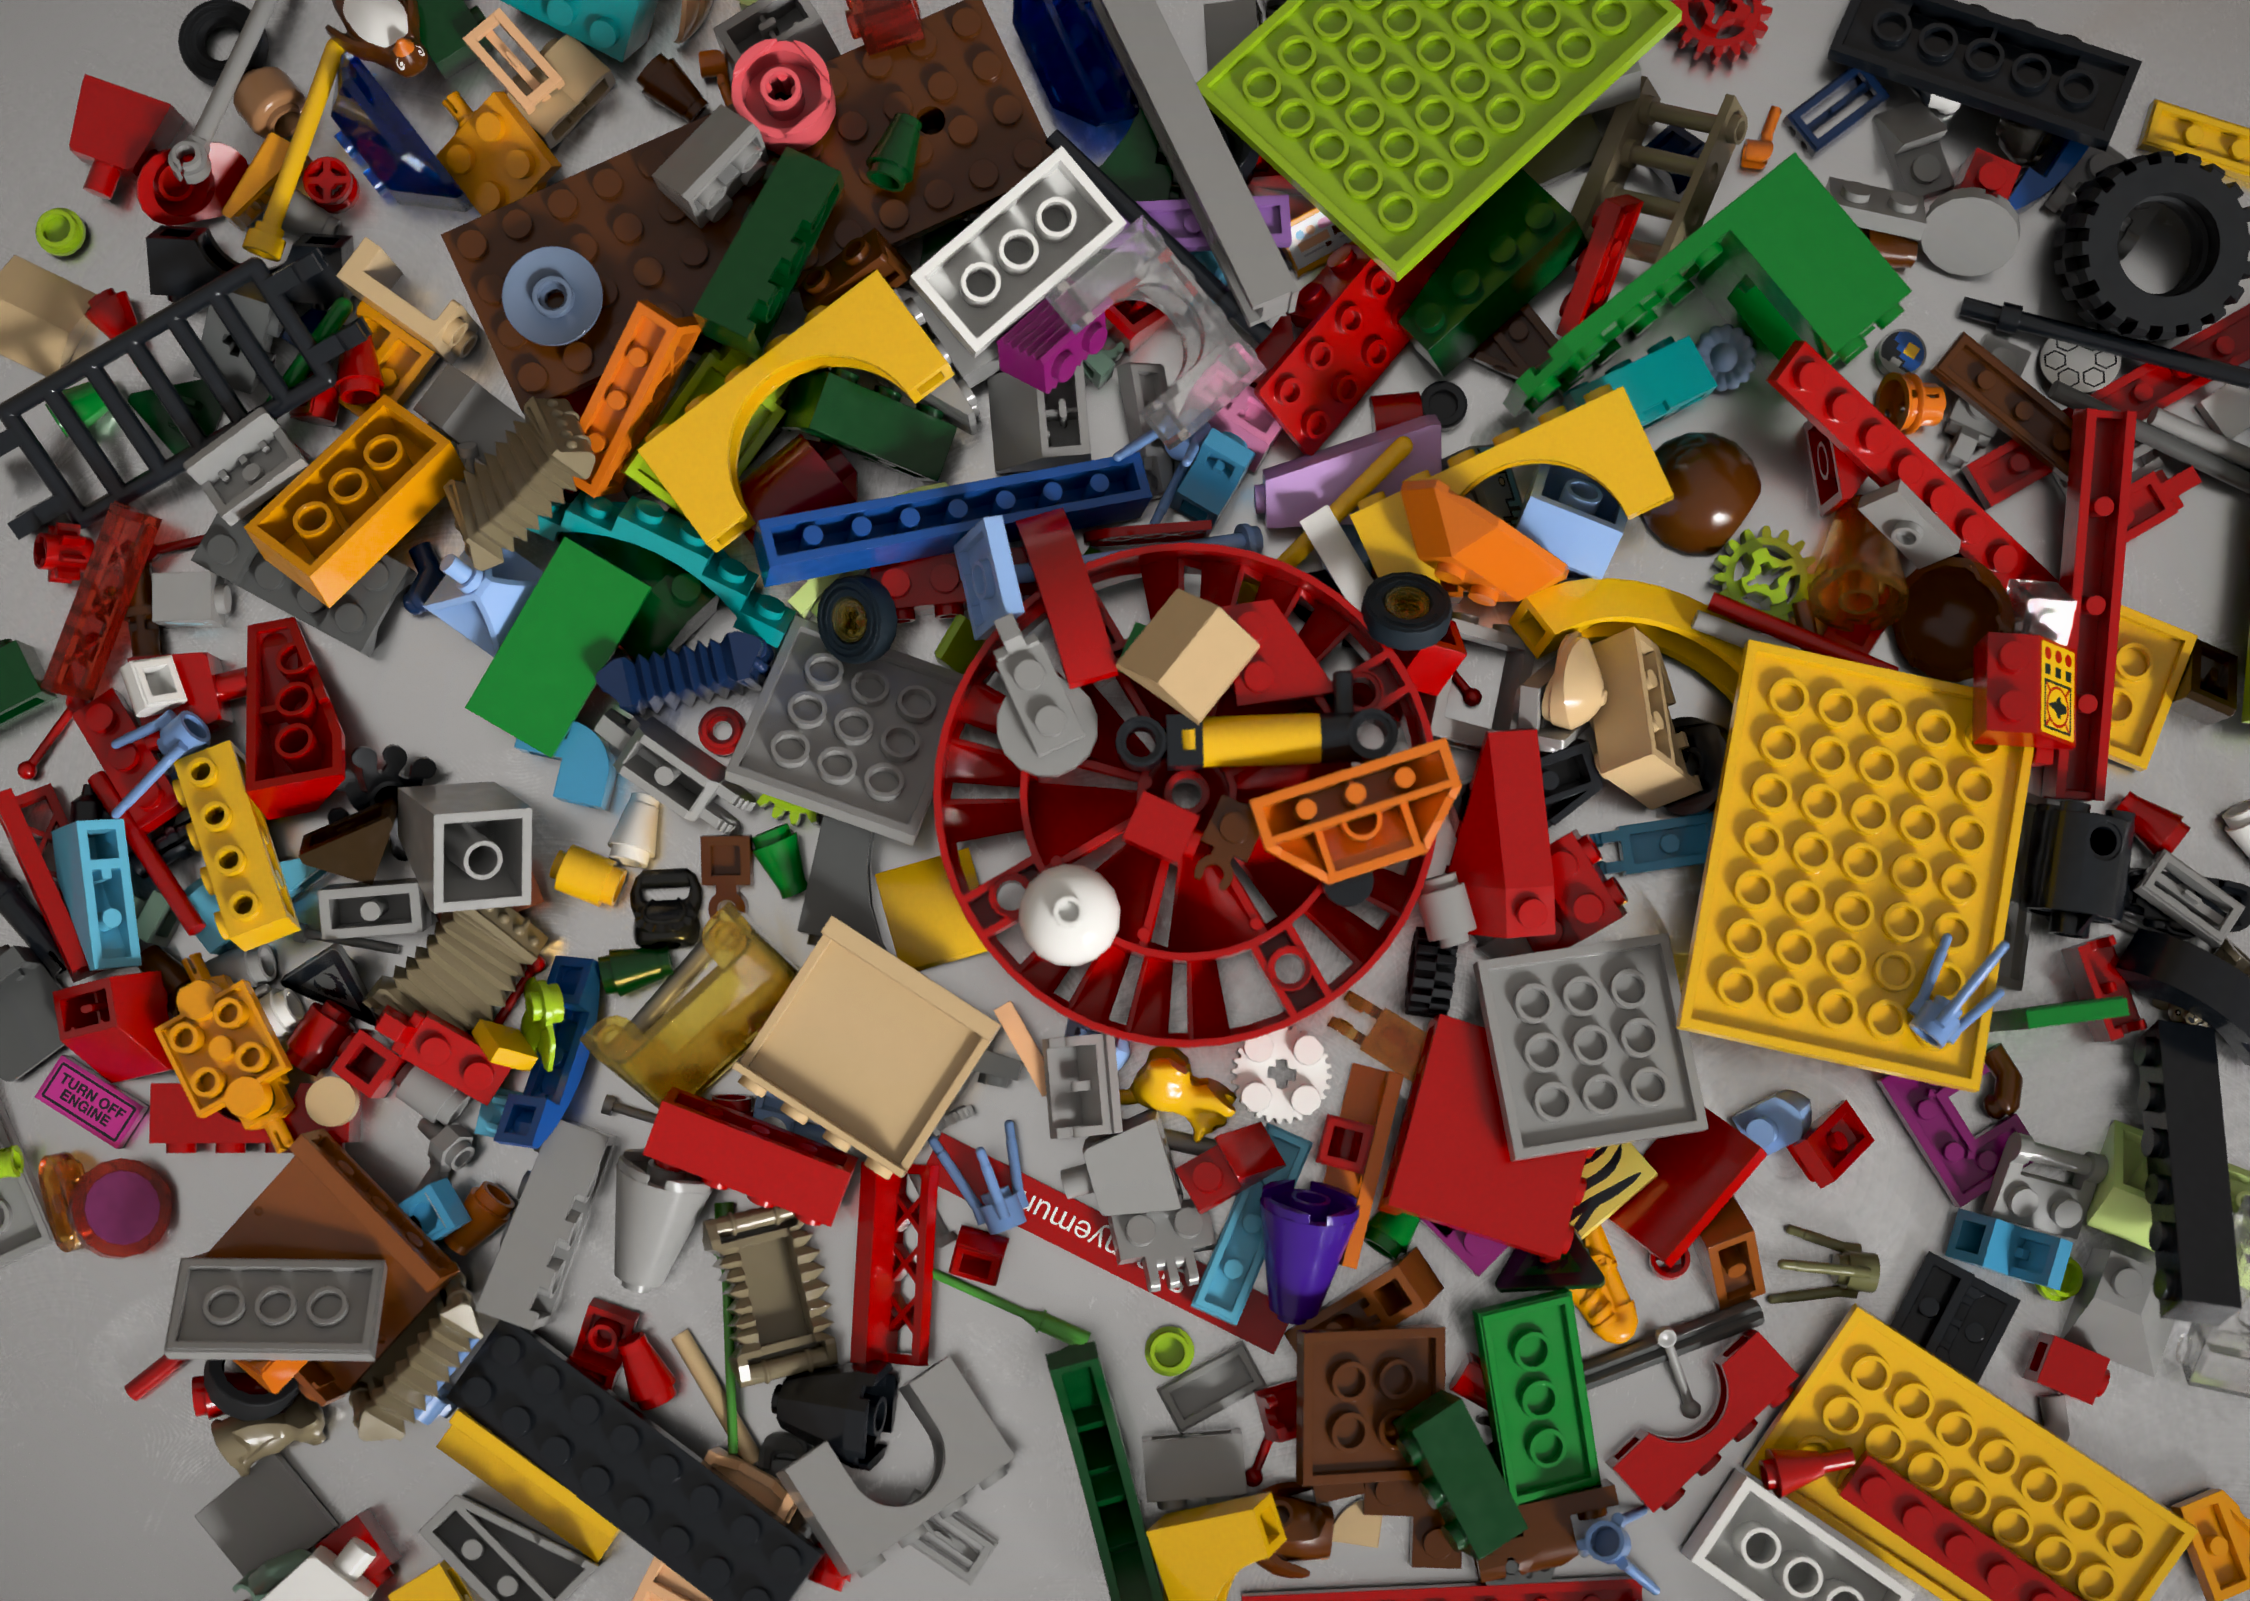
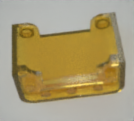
M730 901L709 919L704 926L702 934L704 948L718 965L653 1026L643 1033L628 1018L617 1015L609 1016L596 1023L579 1039L597 1060L658 1109L672 1086L701 1096L736 1061L742 1058L799 972L794 963L761 927Z

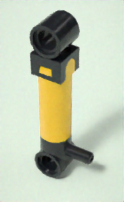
M1348 670L1335 671L1332 674L1334 712L1205 716L1199 725L1183 714H1168L1165 718V728H1162L1160 723L1153 718L1140 715L1131 717L1122 723L1117 731L1115 749L1117 757L1124 766L1139 772L1153 769L1161 762L1162 758H1166L1167 771L1202 770L1203 767L1352 762L1364 764L1388 756L1397 743L1398 729L1391 715L1381 709L1370 708L1354 712L1353 673ZM1365 724H1373L1379 727L1384 736L1383 745L1377 749H1367L1362 746L1357 737L1358 728ZM1138 731L1149 733L1154 738L1156 744L1153 752L1143 757L1130 753L1127 749L1126 741L1131 734Z

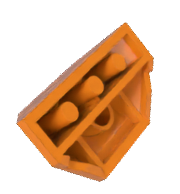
M1438 479L1403 481L1400 492L1418 559L1435 569L1434 574L1437 578L1451 584H1457L1468 591V598L1472 601L1491 607L1496 606L1497 602H1517L1567 579L1570 570L1566 563L1469 498L1458 495L1450 489V486Z
M1444 737L1249 800V804L1264 850L1323 883L1330 885L1426 854L1461 790L1462 784L1447 739Z

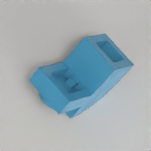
M1212 427L1202 443L1195 462L1178 487L1170 508L1192 521L1211 520L1213 529L1248 471L1256 453L1248 449L1245 441L1239 436L1226 431L1221 433Z
M575 721L568 732L567 739L563 740L553 758L516 738L514 747L521 752L561 761L553 797L560 801L609 811L617 770L613 766L615 763L614 755L610 752V747L601 736L587 726Z
M1959 1208L1945 1256L2007 1277L2060 1291L2073 1242Z

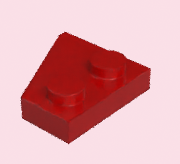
M1273 599L1222 606V610L1260 644L1259 650L1233 681L1237 709L1333 694V683Z

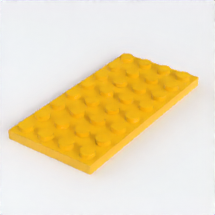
M1856 1303L1853 1304L1743 1464L1747 1472L1761 1480L1759 1461L1765 1460V1450L1767 1448L1818 1451L1823 1453L1850 1447L1855 1457V1463L1866 1450L2085 1601H2150L2199 1531L2192 1523ZM1852 1468L1825 1473L1823 1477L1785 1496L1941 1600L1992 1601L1840 1497L1836 1490Z

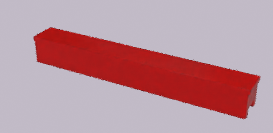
M2093 408L2073 410L2055 642L2077 650L2076 748L2073 750L2054 749L2053 765L2044 766L2042 798L2105 801L2137 411H2108Z

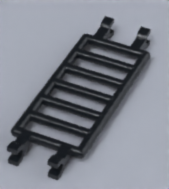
M319 248L314 249L274 274L270 272L262 259L252 257L0 403V420L6 428L0 432V457L19 446L52 494L47 499L15 516V519L7 523L18 540L64 513L72 524H80L81 529L88 528L185 472L184 462L257 408L264 407L276 420L333 387L337 382L338 376L329 361L366 341L367 337L373 332L361 316L335 333L316 342L284 292L322 272L329 265ZM251 281L255 283L314 374L291 388L287 386L228 296ZM210 305L272 397L269 401L249 412L187 321V318ZM168 329L231 421L208 436L145 344ZM127 353L190 445L168 459H165L104 369L106 365ZM84 378L88 379L149 469L126 483L63 393V390ZM44 401L108 492L86 506L82 504L22 417V414Z

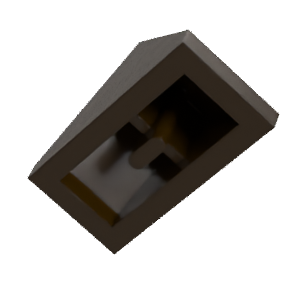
M2196 639L2170 709L2205 725L2231 718L2237 710L2238 656Z
M390 797L305 834L298 855L304 865L372 885L394 826L398 806L394 797Z

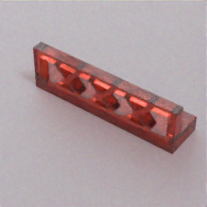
M116 500L110 504L42 681L41 688L52 693L93 701L162 519Z

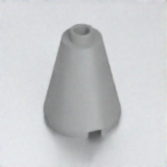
M627 1149L623 1151L622 1156H619L616 1166L614 1274L622 1280L621 1285L625 1289L637 1293H649L651 1288L663 1285L714 1188L704 1184L699 1176L684 1170L673 1172L657 1166L653 1158L642 1155L644 1149Z

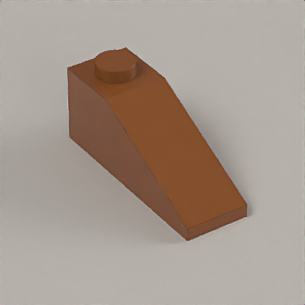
M1416 1246L1321 1307L1315 1318L1307 1319L1305 1324L1294 1325L1284 1335L1297 1353V1330L1395 1326L1426 1308L1444 1287Z

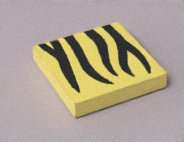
M1631 1143L1596 1148L1593 1156L1585 1160L1582 1177L1587 1179L1586 1190L1580 1205L1573 1207L1569 1224L1574 1226V1231L1583 1240L1657 1178L1658 1173Z

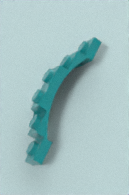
M581 490L572 503L564 501L565 504L551 501L552 518L538 515L540 530L527 528L553 542L560 532L589 533L633 543L655 552L679 565L712 590L736 615L737 619L733 626L734 628L744 633L761 637L767 644L776 648L779 647L796 614L795 610L786 607L778 598L770 595H761L753 591L759 577L758 574L748 570L743 563L731 559L724 549L716 553L703 541L690 521L665 511L662 506L651 500H641L632 495L628 502H611L604 496L593 498Z

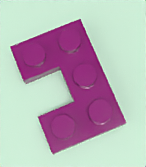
M1985 1063L1982 1076L1990 1072ZM1889 1074L1876 1080L1955 1207L1961 1208L1990 1190L2006 1142L2012 1133L2018 1132L2030 1136L2019 1116L2013 1114L2006 1116L1973 1137L1949 1096L1958 1092V1089ZM2029 1161L2027 1164H2024L2023 1168L2027 1167L2033 1162Z

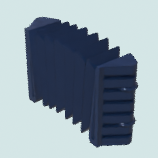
M734 631L725 634L721 643L710 639L708 647L698 640L695 651L683 644L679 654L667 647L664 658L653 650L649 660L639 653L635 663L627 658L613 659L597 672L596 683L603 692L608 693L619 702L621 709L633 716L637 715L643 718L647 708L658 714L663 704L675 711L679 702L692 707L696 697L710 703L714 693L727 699L730 690L743 695L745 686L755 691H761L775 661V654L772 647L763 638Z

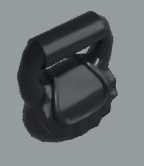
M688 868L643 870L635 878L630 892V905L635 917L633 937L635 943L640 948L668 946L669 949L690 947L698 941L700 934L698 913L702 903V888L695 873ZM690 887L688 897L682 900L678 897L676 900L656 901L651 899L650 901H645L642 890Z

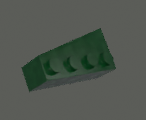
M786 146L780 159L774 157L769 163L763 177V189L756 201H752L748 206L738 233L726 250L721 263L693 310V314L705 336L756 360L760 358L845 186L841 171Z
M1521 168L1486 200L1398 321L1414 348L1443 377L1449 374L1588 247V242L1576 218Z

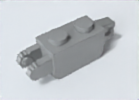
M609 709L603 714L594 728L596 733L614 746L610 752L617 757L613 764L617 772L684 819L694 822L700 817L728 836L735 835L740 828L739 821L713 802L717 794L743 811L751 812L756 804L755 797L752 796L753 794H750L742 786L725 780V766L653 716L644 720L635 715L630 720L614 709Z

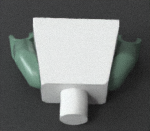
M352 1537L338 1556L322 1545L312 1553L304 1549H297L266 1560L257 1569L249 1571L233 1586L232 1590L235 1593L239 1589L247 1590L252 1596V1601H373L372 1597L377 1588L362 1574L377 1554L370 1545L357 1537Z

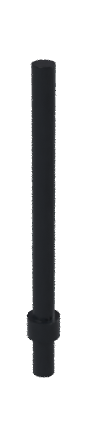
M1056 129L1048 137L1045 143L1054 152L1062 146L1118 213L1216 303L1214 309L1225 320L1230 321L1233 319L1259 345L1272 333L1273 330L1265 322L1249 327L1231 289H1228L1064 134Z
M1964 297L1959 315L1996 324V330L2015 334L2016 330L2246 389L2250 386V369L2024 312L2021 305L2004 301L2001 306Z

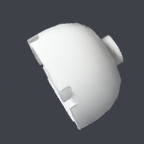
M1061 864L1042 871L1028 884L1020 900L1019 924L1025 941L1039 957L1055 965L1079 966L1095 960L1111 946L1119 930L1120 905L1114 888L1100 873L1083 865Z

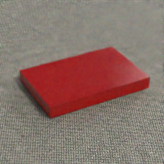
M1706 1107L1704 1108L1709 1129L1657 1138L1643 1157L1658 1173V1177L1607 1219L1670 1268L1674 1266L1768 1155L1761 1146Z

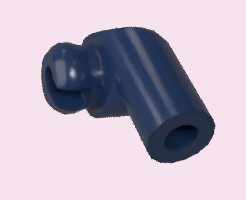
M431 542L420 543L408 551L418 575L409 591L404 594L403 605L413 615L429 612L423 605L446 575L440 569L441 563Z

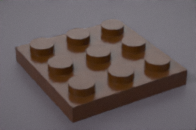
M1425 1324L1297 1330L1296 1483L1301 1486H1320L1422 1479L1416 1466H1411L1400 1453L1396 1444V1440L1400 1438V1435L1392 1421L1439 1390L1445 1391L1444 1326Z

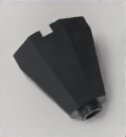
M872 1360L863 1364L847 1363L814 1369L812 1373L806 1371L788 1376L784 1379L783 1384H778L772 1395L771 1410L773 1414H777L776 1418L782 1429L814 1447L827 1441L840 1462L850 1468L871 1471L884 1458L887 1445L878 1444L881 1432H892L895 1422L898 1381L895 1375L888 1374L893 1369L891 1362Z

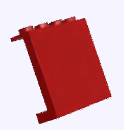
M1440 1013L1428 1022L1377 1210L1396 1216L1406 1213L1541 1256V1262L1549 1263L1559 1260L1561 1254H1567L1574 1237V1226L1569 1224L1573 1207L1580 1205L1585 1194L1587 1179L1582 1177L1585 1160L1593 1156L1596 1148L1511 1162L1485 1028Z

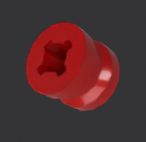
M328 156L317 158L304 171L303 185L305 191L316 204L332 214L344 213L357 202L360 193L358 180L339 159ZM337 185H342V187H339V189L336 192H334V195H332V190H334L337 187Z

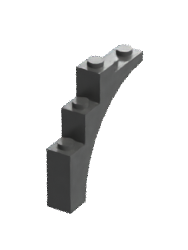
M823 816L797 930L802 934L809 935L807 944L816 946L823 935L821 933L822 929L832 915L887 951L873 906L871 860L874 832ZM986 1050L973 1071L979 1072L978 1083L1007 1088L1008 1079L1019 1081L1023 1062Z

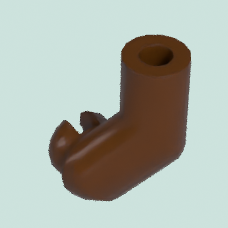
M1998 1043L1986 1050L1984 1063L1995 1079L1994 1093L1986 1096L1983 1105L1988 1115L1994 1119H2000L2006 1114L2011 1116L2016 1113L2020 1108L2023 1086L2021 1073L2002 1043Z

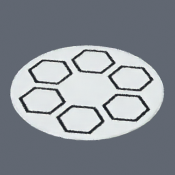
M2049 338L2040 354V366L2043 374L2052 384L2058 380L2083 393H2089L2102 389L2114 380L2121 366V356Z

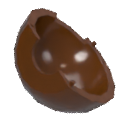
M1688 432L1665 441L1654 451L1674 494V499L1643 513L1648 527L1666 545L1687 554H1714L1728 542L1754 506L1761 493V480L1752 458L1736 442L1715 433Z
M1950 556L1921 569L1916 568L1905 578L1894 601L1892 626L1898 648L1912 668L1916 667L1934 679L1957 683L1973 678L1974 646L1987 632L2014 633L2015 616L2009 595L1991 570L1976 560Z

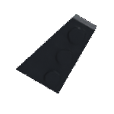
M1576 738L1565 749L1560 751H1540L1549 828L1563 820L1604 788L1596 768L1589 741ZM1473 775L1460 779L1462 788L1448 812L1455 835L1459 821H1463L1471 794L1469 787Z

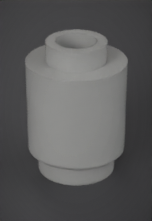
M1456 871L1427 878L1417 902L1428 941L1439 940L1441 949L1470 941L1468 932L1477 929L1464 882L1458 881Z
M409 1062L402 1067L394 1080V1084L399 1086L395 1096L433 1124L439 1121L444 1126L451 1125L465 1109L471 1098Z

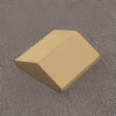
M14 255L0 271V355L45 377L64 367L72 358L90 323L85 317L87 311L91 309L88 301L97 294Z
M1177 588L1116 663V668L1199 725L1259 650L1260 644L1219 606Z

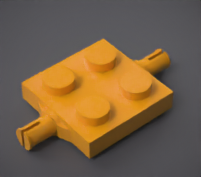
M458 91L449 94L446 97L447 99L443 100L442 105L446 107L459 125L454 136L435 157L481 216L545 188L551 177L562 167L561 163L504 91L493 92L475 111H472Z

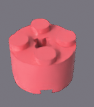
M776 38L765 39L748 48L736 62L731 84L734 108L738 115L753 123L760 130L767 150L773 151L778 155H782L786 146L802 151L817 143L826 134L836 114L835 95L826 64L813 48L796 40L792 42L777 41ZM780 91L786 96L792 95L785 101L781 98L777 100L775 98V95Z

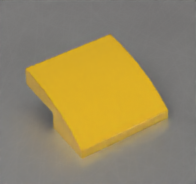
M968 847L959 850V855L971 891L980 885ZM941 855L875 874L898 959L915 970L921 971L987 952V949L966 920L952 891Z

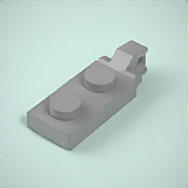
M1988 332L1979 343L2021 377L2032 352ZM1956 395L1945 419V423H1947L1945 432L1954 435L1943 460L1962 468L1964 463L1969 462L1975 447L1978 446L1985 449L1990 440L1994 438L1998 429L1995 424L1959 395Z
M1127 362L1117 367L1129 442H1132L1158 426L1165 416L1173 418L1165 369L1162 364ZM1164 436L1159 437L1137 451L1141 454L1152 499H1159L1163 496L1174 475V459L1165 450Z
M1012 613L993 621L1004 644L1003 647L993 651L998 661L996 665L1038 757L1040 758L1084 738V731L1043 643L1039 642L1036 633L1034 632L1023 637Z

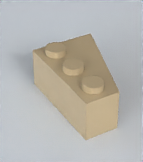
M1634 626L1591 644L1602 674L1604 690L1607 691L1605 705L1601 706L1589 721L1595 732L1597 752L1594 755V761L1600 775L1651 810L1702 791L1699 776L1688 774L1681 752L1682 749L1690 747L1686 733L1682 731L1676 733L1668 706L1675 704L1676 701L1659 646Z

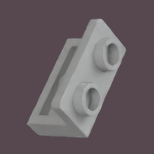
M1829 177L1826 189L1858 227L1921 241L1927 224L1924 198L1922 196Z
M259 407L184 462L183 466L187 473L202 487L219 515L230 526H233L291 483L309 464L281 425L264 407Z
M1557 655L1542 668L1538 669L1523 684L1518 686L1513 702L1514 712L1519 714L1517 729L1536 728L1539 750L1544 752H1557L1565 749L1590 726L1588 721L1582 726L1569 730L1552 725L1551 722L1545 720L1542 716V699L1546 686L1555 671Z

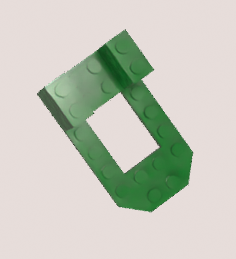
M1794 152L1562 337L1547 351L1551 356L1537 369L1532 366L1514 382L1503 404L1514 418L1527 410L1531 415L1535 414L1554 398V392L1558 390L1563 395L1579 384L1585 378L1584 374L1592 367L1591 363L1594 360L1601 366L1622 348L1618 341L1631 330L1638 336L1659 319L1655 311L1669 301L1675 307L1696 289L1692 282H1694L1728 324H1732L1734 328H1743L1745 336H1751L1753 339L1752 347L1757 351L1756 358L1769 373L1773 371L1795 340L1806 341L1831 366L1839 359L1845 365L1849 364L1869 347L1866 344L1865 338L1875 329L1874 324L1880 330H1883L1905 312L1900 303L1912 290ZM1689 268L1688 272L1682 276L1681 274Z

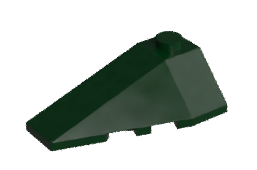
M563 490L564 501L572 503L581 490L575 491L574 494H568ZM560 532L556 538L559 545L564 536L570 538L653 587L618 646L634 662L638 653L649 660L653 650L664 658L667 647L675 651L717 611L719 597L688 571L655 552L633 543L589 533Z

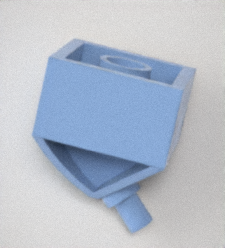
M1539 464L1525 495L1515 529L1566 563L1570 570L1567 578L1602 580L1624 533L1627 517L1612 495L1596 481L1569 468Z
M502 548L504 562L484 571L474 568L471 558L465 553V550L459 558L454 554H448L440 564V569L446 575L423 607L495 657L541 578L543 571L517 552Z

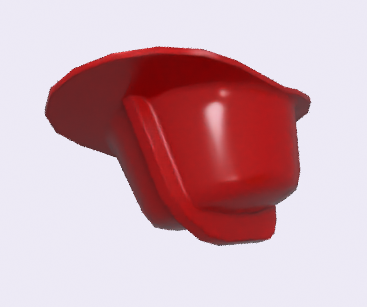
M211 142L209 145L211 150L208 154L211 161L209 176L200 183L187 184L184 176L180 182L171 170L168 163V154L171 149H163L153 154L144 164L136 181V194L141 209L153 221L166 226L183 225L223 216V208L249 167L246 159L231 146L221 142ZM188 154L180 159L181 165L183 166V162H189L194 159L195 154Z

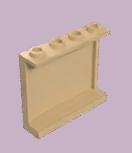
M831 915L821 931L823 933L822 937L740 1062L736 1061L732 1068L742 1074L738 1083L752 1093L763 1098L768 1091L784 1101L780 1110L795 1121L805 1125L810 1118L824 1127L826 1130L821 1137L838 1149L847 1153L849 1148L853 1146L868 1157L864 1165L881 1177L889 1180L894 1173L902 1178L913 1164L1002 1025Z

